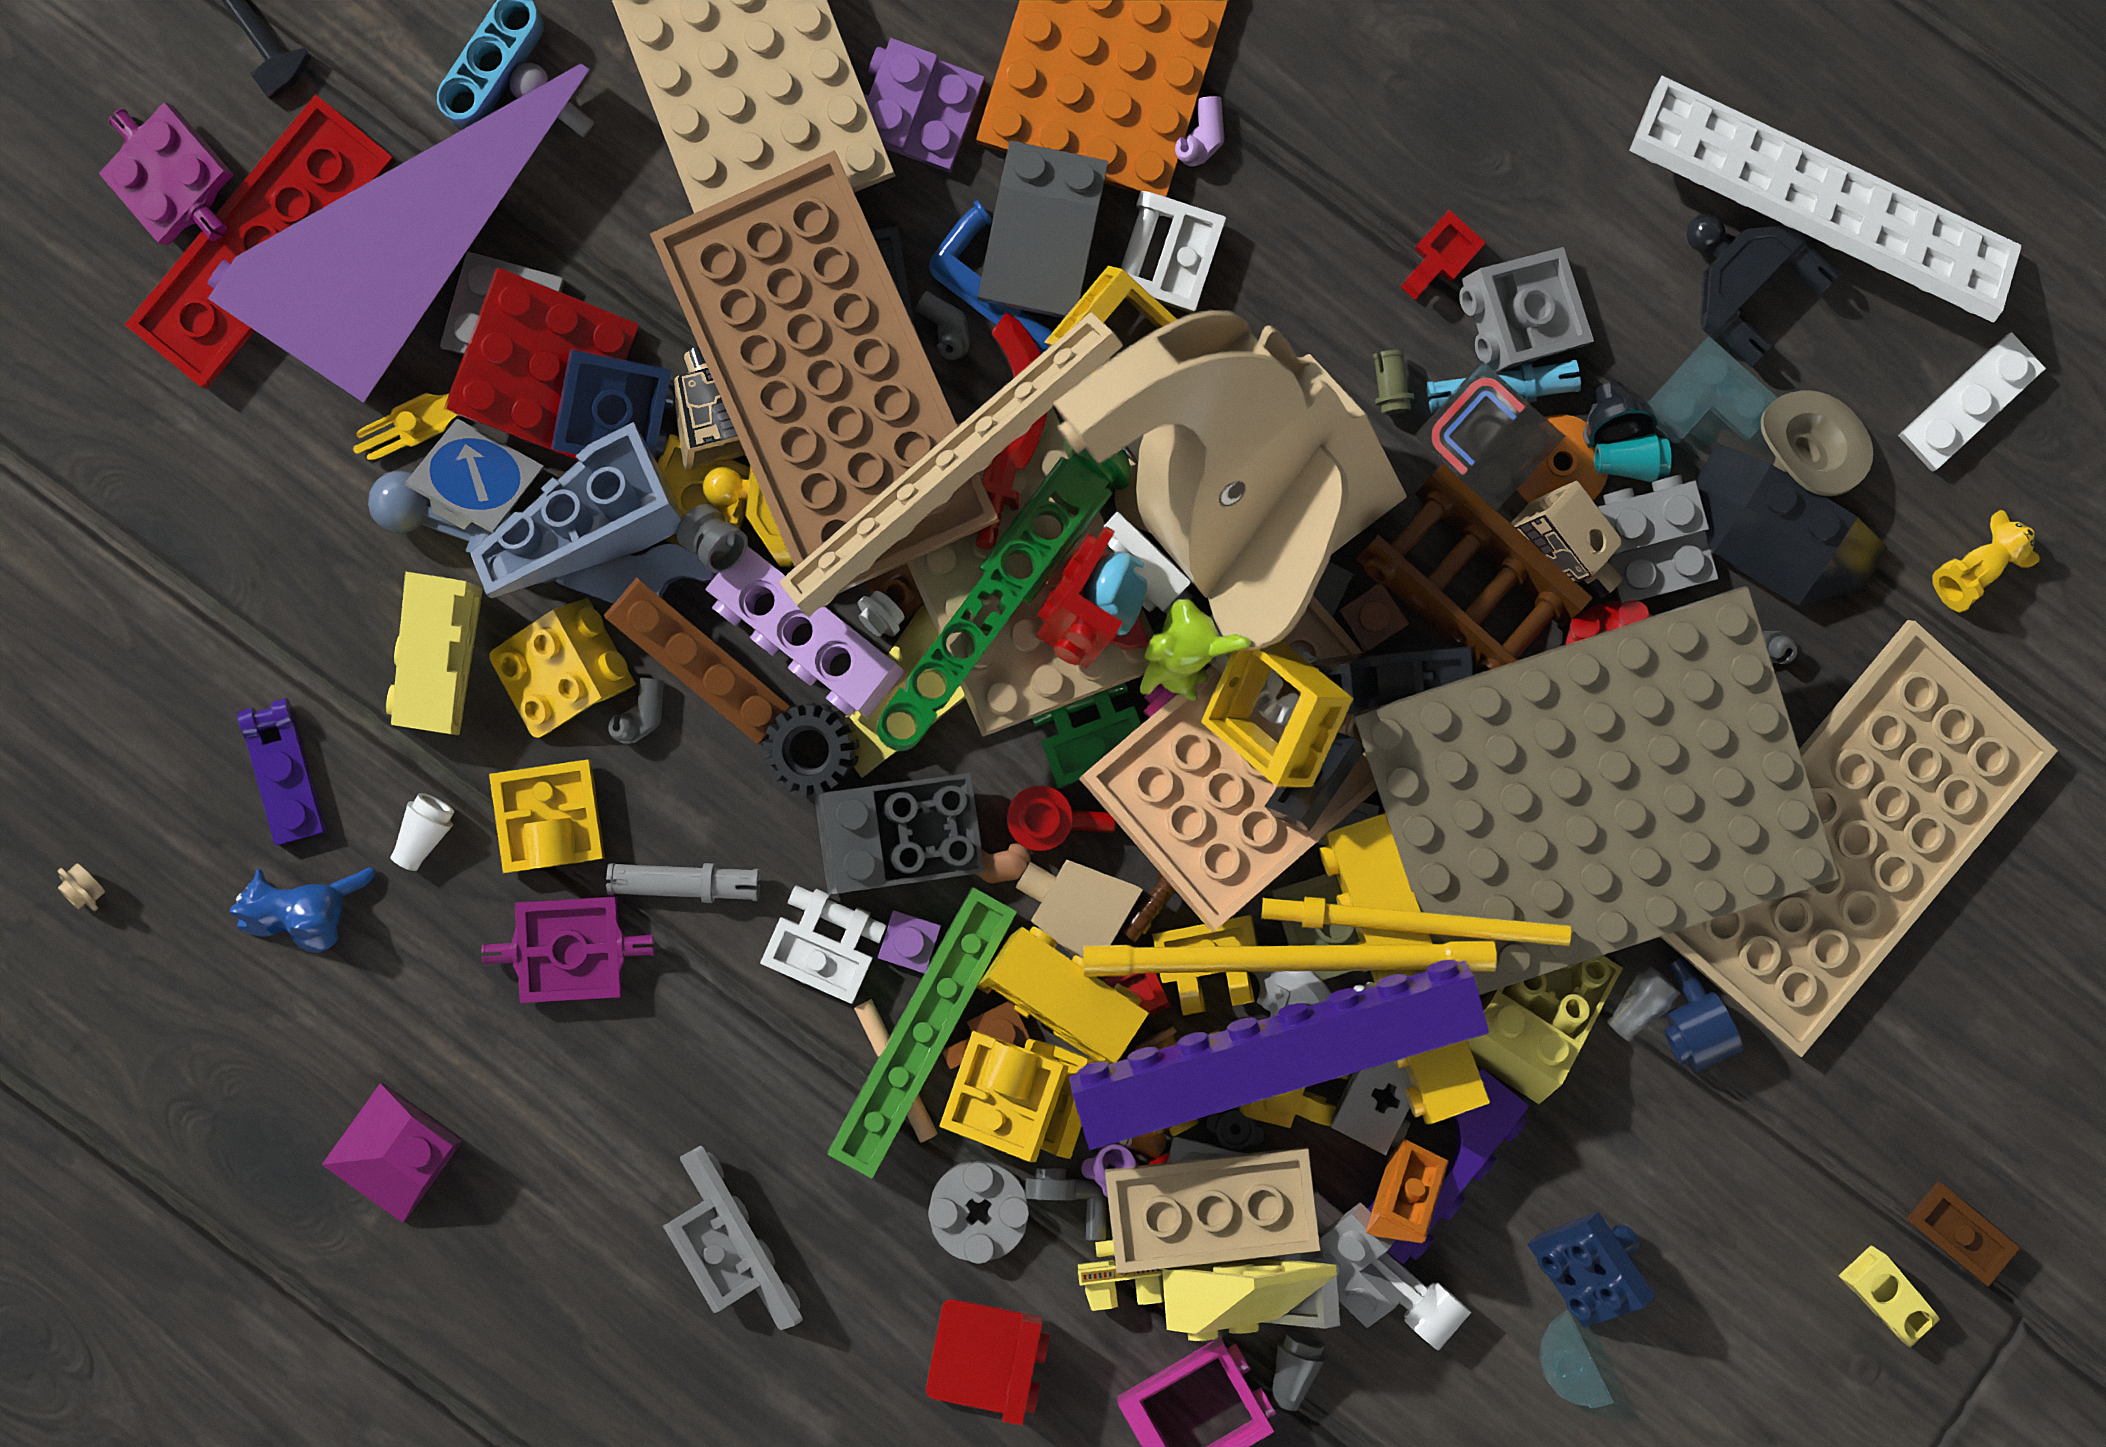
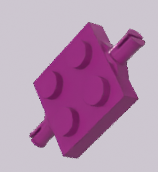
M164 102L141 126L137 125L127 110L118 109L113 114L116 117L110 116L108 121L123 137L125 143L122 145L121 150L101 170L100 176L158 243L169 246L184 228L194 223L201 228L210 241L220 239L222 236L219 232L225 234L227 227L211 211L210 207L218 191L234 174L175 106Z
M618 897L515 902L516 929L512 943L482 944V953H502V955L482 956L483 965L513 963L519 978L520 1003L623 997L621 970L625 957L655 955V946L635 947V944L655 943L653 934L624 936L619 924Z

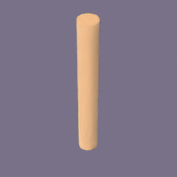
M872 999L854 1007L879 1058L890 1035ZM918 1094L907 1117L921 1143L934 1137L938 1132Z

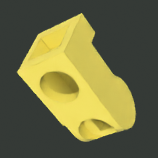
M1872 1245L1839 1275L1844 1283L1861 1298L1876 1316H1879L1890 1330L1910 1348L1940 1320L1934 1310L1891 1259Z

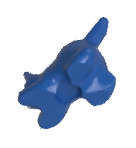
M368 867L330 885L309 884L294 889L278 890L267 882L263 871L258 869L254 879L237 896V904L231 906L229 913L239 919L237 929L242 932L264 937L286 931L300 949L312 953L322 952L332 947L338 940L337 926L342 915L343 897L365 887L375 877L376 871L375 868Z

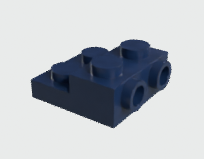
M570 349L551 449L579 454L589 444L634 422L653 457L660 459V456L664 453L667 431L660 429L664 409L671 410L675 399L674 380H670L672 370Z

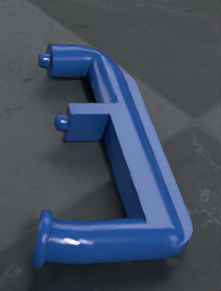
M975 200L974 207L963 215L933 254L929 265L931 275L995 325L998 324L1005 313H1011L1027 329L1040 353L1043 354L1050 348L1044 342L1051 335L1052 331L1024 310L978 301L981 277L958 260L975 235L987 224L992 226L993 220L979 200Z

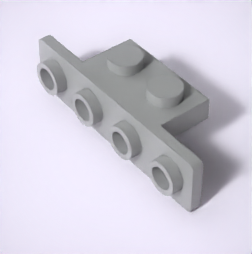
M702 1146L680 1156V1161L704 1201L668 1222L663 1227L713 1313L724 1309L756 1289L780 1330L795 1326L803 1321L798 1311L800 1302L796 1293L787 1283H782L773 1268L775 1260L771 1250L761 1239L757 1240L747 1223L749 1222V1214L746 1207L738 1197L731 1196L722 1180L724 1172L719 1161L710 1152L706 1153Z

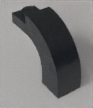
M1475 646L1447 648L1417 647L1333 657L1310 663L1353 698L1346 715H1355L1363 710L1379 707L1478 674Z

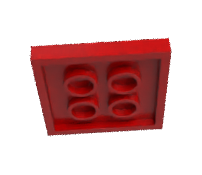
M496 268L444 410L579 461L576 458L578 454L551 449L570 349L626 360L639 324L502 268Z

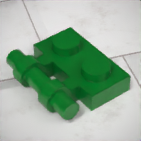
M1126 683L1032 718L1035 727L1053 720L1057 727L1058 735L1040 742L1058 788L1080 780V777L1141 726L1135 706L1115 713L1112 705V698L1128 693ZM1096 705L1101 718L1073 729L1068 715Z

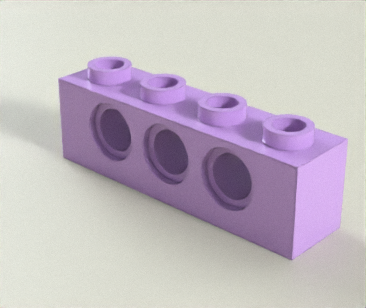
M747 546L741 560L726 572L718 573L705 589L718 599L712 608L734 626L741 619L755 629L750 638L772 656L780 649L791 657L793 661L788 666V669L808 685L812 686L818 679L832 691L826 699L850 717L856 709L866 718H869L905 671L827 608H819L808 618L779 584V581L785 575ZM772 593L775 602L771 611L765 615H755L754 606L757 599L764 594ZM804 623H810L813 628L810 640L804 645L794 646L792 634L796 627ZM842 653L850 654L851 665L848 671L841 676H831L830 664L833 658Z

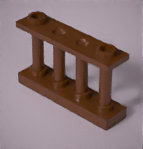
M1444 463L1415 492V495L1424 503V507L1398 536L1388 544L1378 534L1356 558L1364 566L1366 573L1373 581L1385 585L1452 647L1475 646L1478 674L1518 661L1517 659L1551 620H1554L1560 627H1563L1581 612L1593 598ZM1439 519H1442L1461 536V540L1429 577L1426 578L1405 557ZM1476 553H1480L1498 570V574L1464 612L1442 591ZM1515 586L1530 598L1536 607L1501 646L1480 625Z

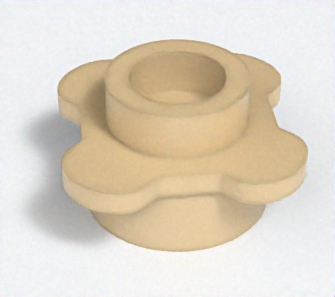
M78 863L68 872L60 868L57 872L63 883L58 887V890L77 909L86 904L95 912L98 909L95 901L105 893L104 889Z

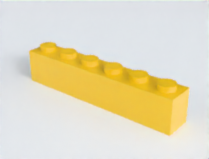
M1385 813L1329 832L1323 837L1326 846L1319 848L1323 866L1329 877L1337 876L1343 893L1336 896L1338 905L1421 912L1415 894L1411 891ZM1355 927L1360 942L1353 945L1432 944L1428 933ZM1427 970L1371 971V974L1377 985L1379 980L1390 975L1404 974L1409 977L1426 972ZM1467 1040L1394 1061L1398 1069L1406 1068L1412 1085L1405 1088L1409 1106L1415 1117L1423 1116L1425 1124H1432L1490 1103Z

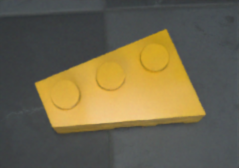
M1021 927L1010 935L982 975L976 987L986 994H989L991 989L995 990L1015 1004L1014 1011L1027 1019L1030 1015L1051 1028L1055 1036L1097 1062H1107L1108 1065L1116 1063L1149 1014L1139 1007L1142 1001L1140 997L1120 984H1116L1114 988H1111L1098 979L1097 976H1084L1083 958L1074 955L1072 960L1064 956L1055 949L1058 942L1039 928L1032 927L1028 931Z

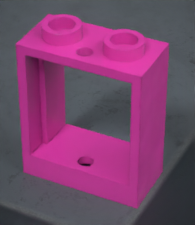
M1220 1336L1117 1396L1118 1406L1142 1447H1169L1143 1401L1217 1358L1253 1419L1206 1447H1249L1274 1432L1268 1418L1274 1416L1276 1412L1261 1387L1254 1392L1250 1388L1243 1374L1251 1369L1236 1343L1227 1348Z

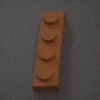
M637 577L605 613L604 617L756 744L767 734L766 731L769 725L775 724L777 721L775 718L781 713L786 712L790 707L783 699Z

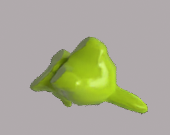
M1188 599L1177 600L1173 602L1168 610L1161 634L1154 635L1147 647L1145 659L1150 662L1143 676L1140 692L1149 695L1157 685L1162 684L1169 691L1182 694L1189 700L1195 701L1198 696L1195 684L1207 682L1209 677L1202 668L1214 656L1246 649L1251 645V641L1248 637L1238 634L1219 636L1213 620L1201 612L1192 601Z

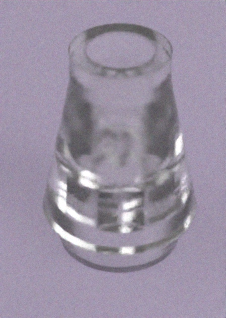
M1650 966L1644 974L1637 973L1614 1014L1607 1020V1023L1625 1040L1630 1041L1638 1032L1676 1007L1673 1001L1681 993L1661 973Z

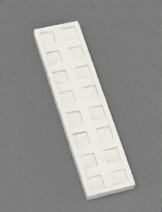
M1661 76L1651 95L1629 151L1680 174L1696 184L1703 185L1735 200L1743 206L1771 217L1787 227L1794 228L1826 243L1834 249L1862 260L1878 270L1885 271L1917 286L1925 292L1953 303L1969 313L1976 314L1993 323L2001 314L2022 245Z

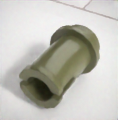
M1387 350L1373 354L1379 397L1375 399V405L1381 406L1382 415H1393L1410 411V402L1415 400V397L1408 390L1404 361L1405 351Z

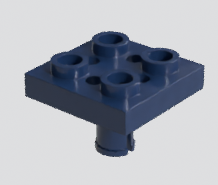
M1599 1212L1542 1232L1527 1244L1537 1258L1540 1268L1549 1276L1565 1300L1568 1310L1577 1318L1583 1328L1645 1308L1656 1297L1629 1257L1640 1248L1637 1234L1623 1224H1619L1611 1230Z

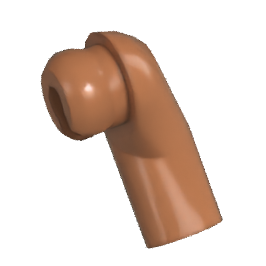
M1011 844L1007 851L989 854L982 849L985 872L977 873L976 875L991 884L1019 879L1031 862V853L1020 844Z

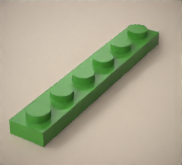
M974 887L970 889L827 1151V1155L871 1179L873 1178L1017 911Z

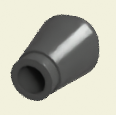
M1288 1331L1285 1339L1278 1342L1272 1387L1273 1393L1270 1399L1273 1404L1290 1411L1299 1410L1301 1402L1304 1400L1326 1360V1357L1322 1354L1325 1344L1321 1340L1303 1332Z

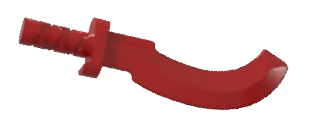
M1005 313L992 330V335L1006 354L1013 372V378H1015L1041 356V353L1022 323L1011 313ZM1047 412L1032 424L1026 434L1016 438L997 454L984 469L981 480L996 511L999 522L978 531L975 542L977 547L992 550L995 546L1004 504L1010 506L1012 511L1019 509L1021 494L1012 489L1017 469L1024 470L1035 453L1045 426Z

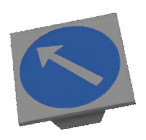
M456 419L407 479L405 486L429 498L434 514L463 530L473 522L493 533L543 470L544 465Z

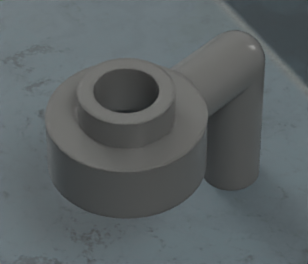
M1036 1168V1177L1026 1178V1199H1087L1086 1240H1106L1107 1197L1103 1194L1102 1187L1094 1179L1066 1178V1169Z

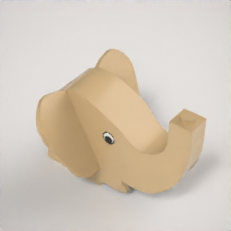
M1230 311L1196 313L1162 327L1124 350L1054 402V405L1065 420L1058 427L1064 438L1076 453L1086 448L1098 464L1144 435L1139 448L1138 465L1128 458L1131 466V478L1128 486L1122 490L1115 489L1116 509L1129 523L1151 533L1203 596L1208 598L1214 620L1222 636L1238 634L1250 639L1251 645L1246 649H1242L1245 651L1268 647L1287 636L1305 612L1331 554L1407 497L1366 414L1310 354L1304 357H1296L1286 338L1270 325L1263 329L1258 341L1252 335L1247 322Z

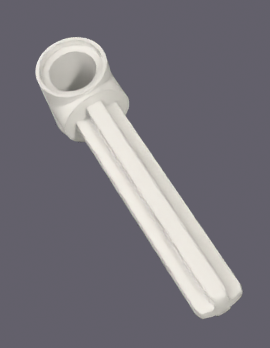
M1313 1192L1318 1233H1321L1344 1214L1318 1192ZM1385 1252L1372 1262L1404 1295L1399 1302L1407 1309L1404 1314V1321L1438 1351L1472 1313L1460 1300L1438 1282L1436 1284L1432 1282L1425 1286L1389 1253Z

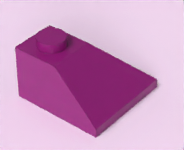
M382 1082L322 1165L404 1223L463 1140Z

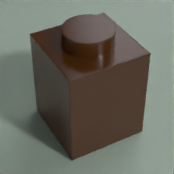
M1377 584L1334 614L1349 637L1363 653L1370 651L1409 624L1390 594L1381 584Z

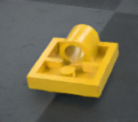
M587 759L489 774L503 873L605 859L591 760Z
M972 1031L939 1127L1026 1161L1036 1162L1069 1065L985 1033Z

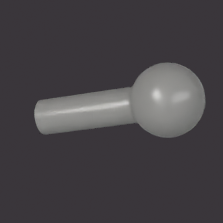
M534 63L518 65L512 71L509 78L510 90L517 99L549 82L545 70ZM569 101L557 117L582 137L588 133L595 123L594 120Z

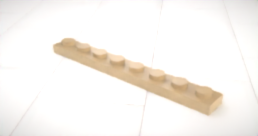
M1090 312L779 581V584L808 618L819 608L828 605L842 588L857 575L871 568L875 560L894 543L908 536L916 524L937 506L946 503L960 486L975 473L985 469L1005 447L1016 438L1026 434L1032 424L1054 406L1055 401L1081 383L1093 371L1104 366L1110 357L1123 346L1122 343L1104 323Z

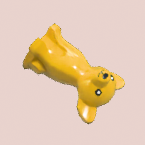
M2003 510L1996 512L1991 517L1990 522L1992 531L1991 544L1980 546L1969 552L1961 561L1954 558L1946 562L1932 575L1934 588L1942 602L1957 612L1968 610L1972 603L1983 596L1984 587L2002 574L2008 562H2012L2021 568H2029L2038 563L2040 557L2032 551L2035 543L2034 530L2020 522H2010L2006 512Z

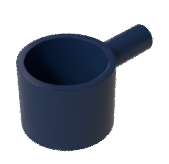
M1684 957L1670 964L1669 966L1689 1002L1667 1013L1670 1027L1664 1029V1034L1677 1061L1682 1066L1689 1063L1691 1068L1697 1073L1743 1051L1741 1038L1726 1007L1716 993H1706L1692 964Z

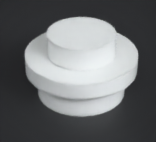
M875 591L870 597L863 596L858 601V606L862 611L858 617L863 625L873 634L880 637L885 633L894 637L900 631L899 624L905 618L904 614L885 594Z

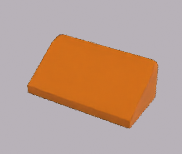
M1403 1139L1387 1161L1366 1233L1376 1237L1423 1243L1429 1230L1449 1161Z

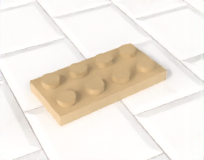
M1308 1147L1105 1169L1117 1274L1320 1251Z

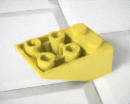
M1601 955L1487 992L1481 1004L1489 1033L1467 1039L1475 1063L1537 1104H1540L1563 1084L1623 968Z

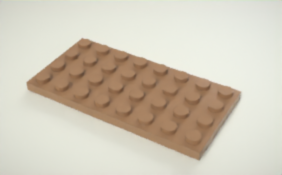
M835 150L650 233L794 566L797 567L958 427ZM975 473L953 493L946 503L937 506L915 525L908 536L894 543L875 560L871 568L857 575L838 593L999 522V518L979 473Z

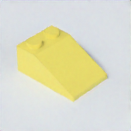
M1260 1257L1248 1260L1164 1268L1162 1273L1167 1330L1186 1332L1190 1341L1217 1339L1218 1330L1227 1328L1229 1333L1234 1334L1259 1331V1323L1280 1319L1337 1275L1336 1265Z

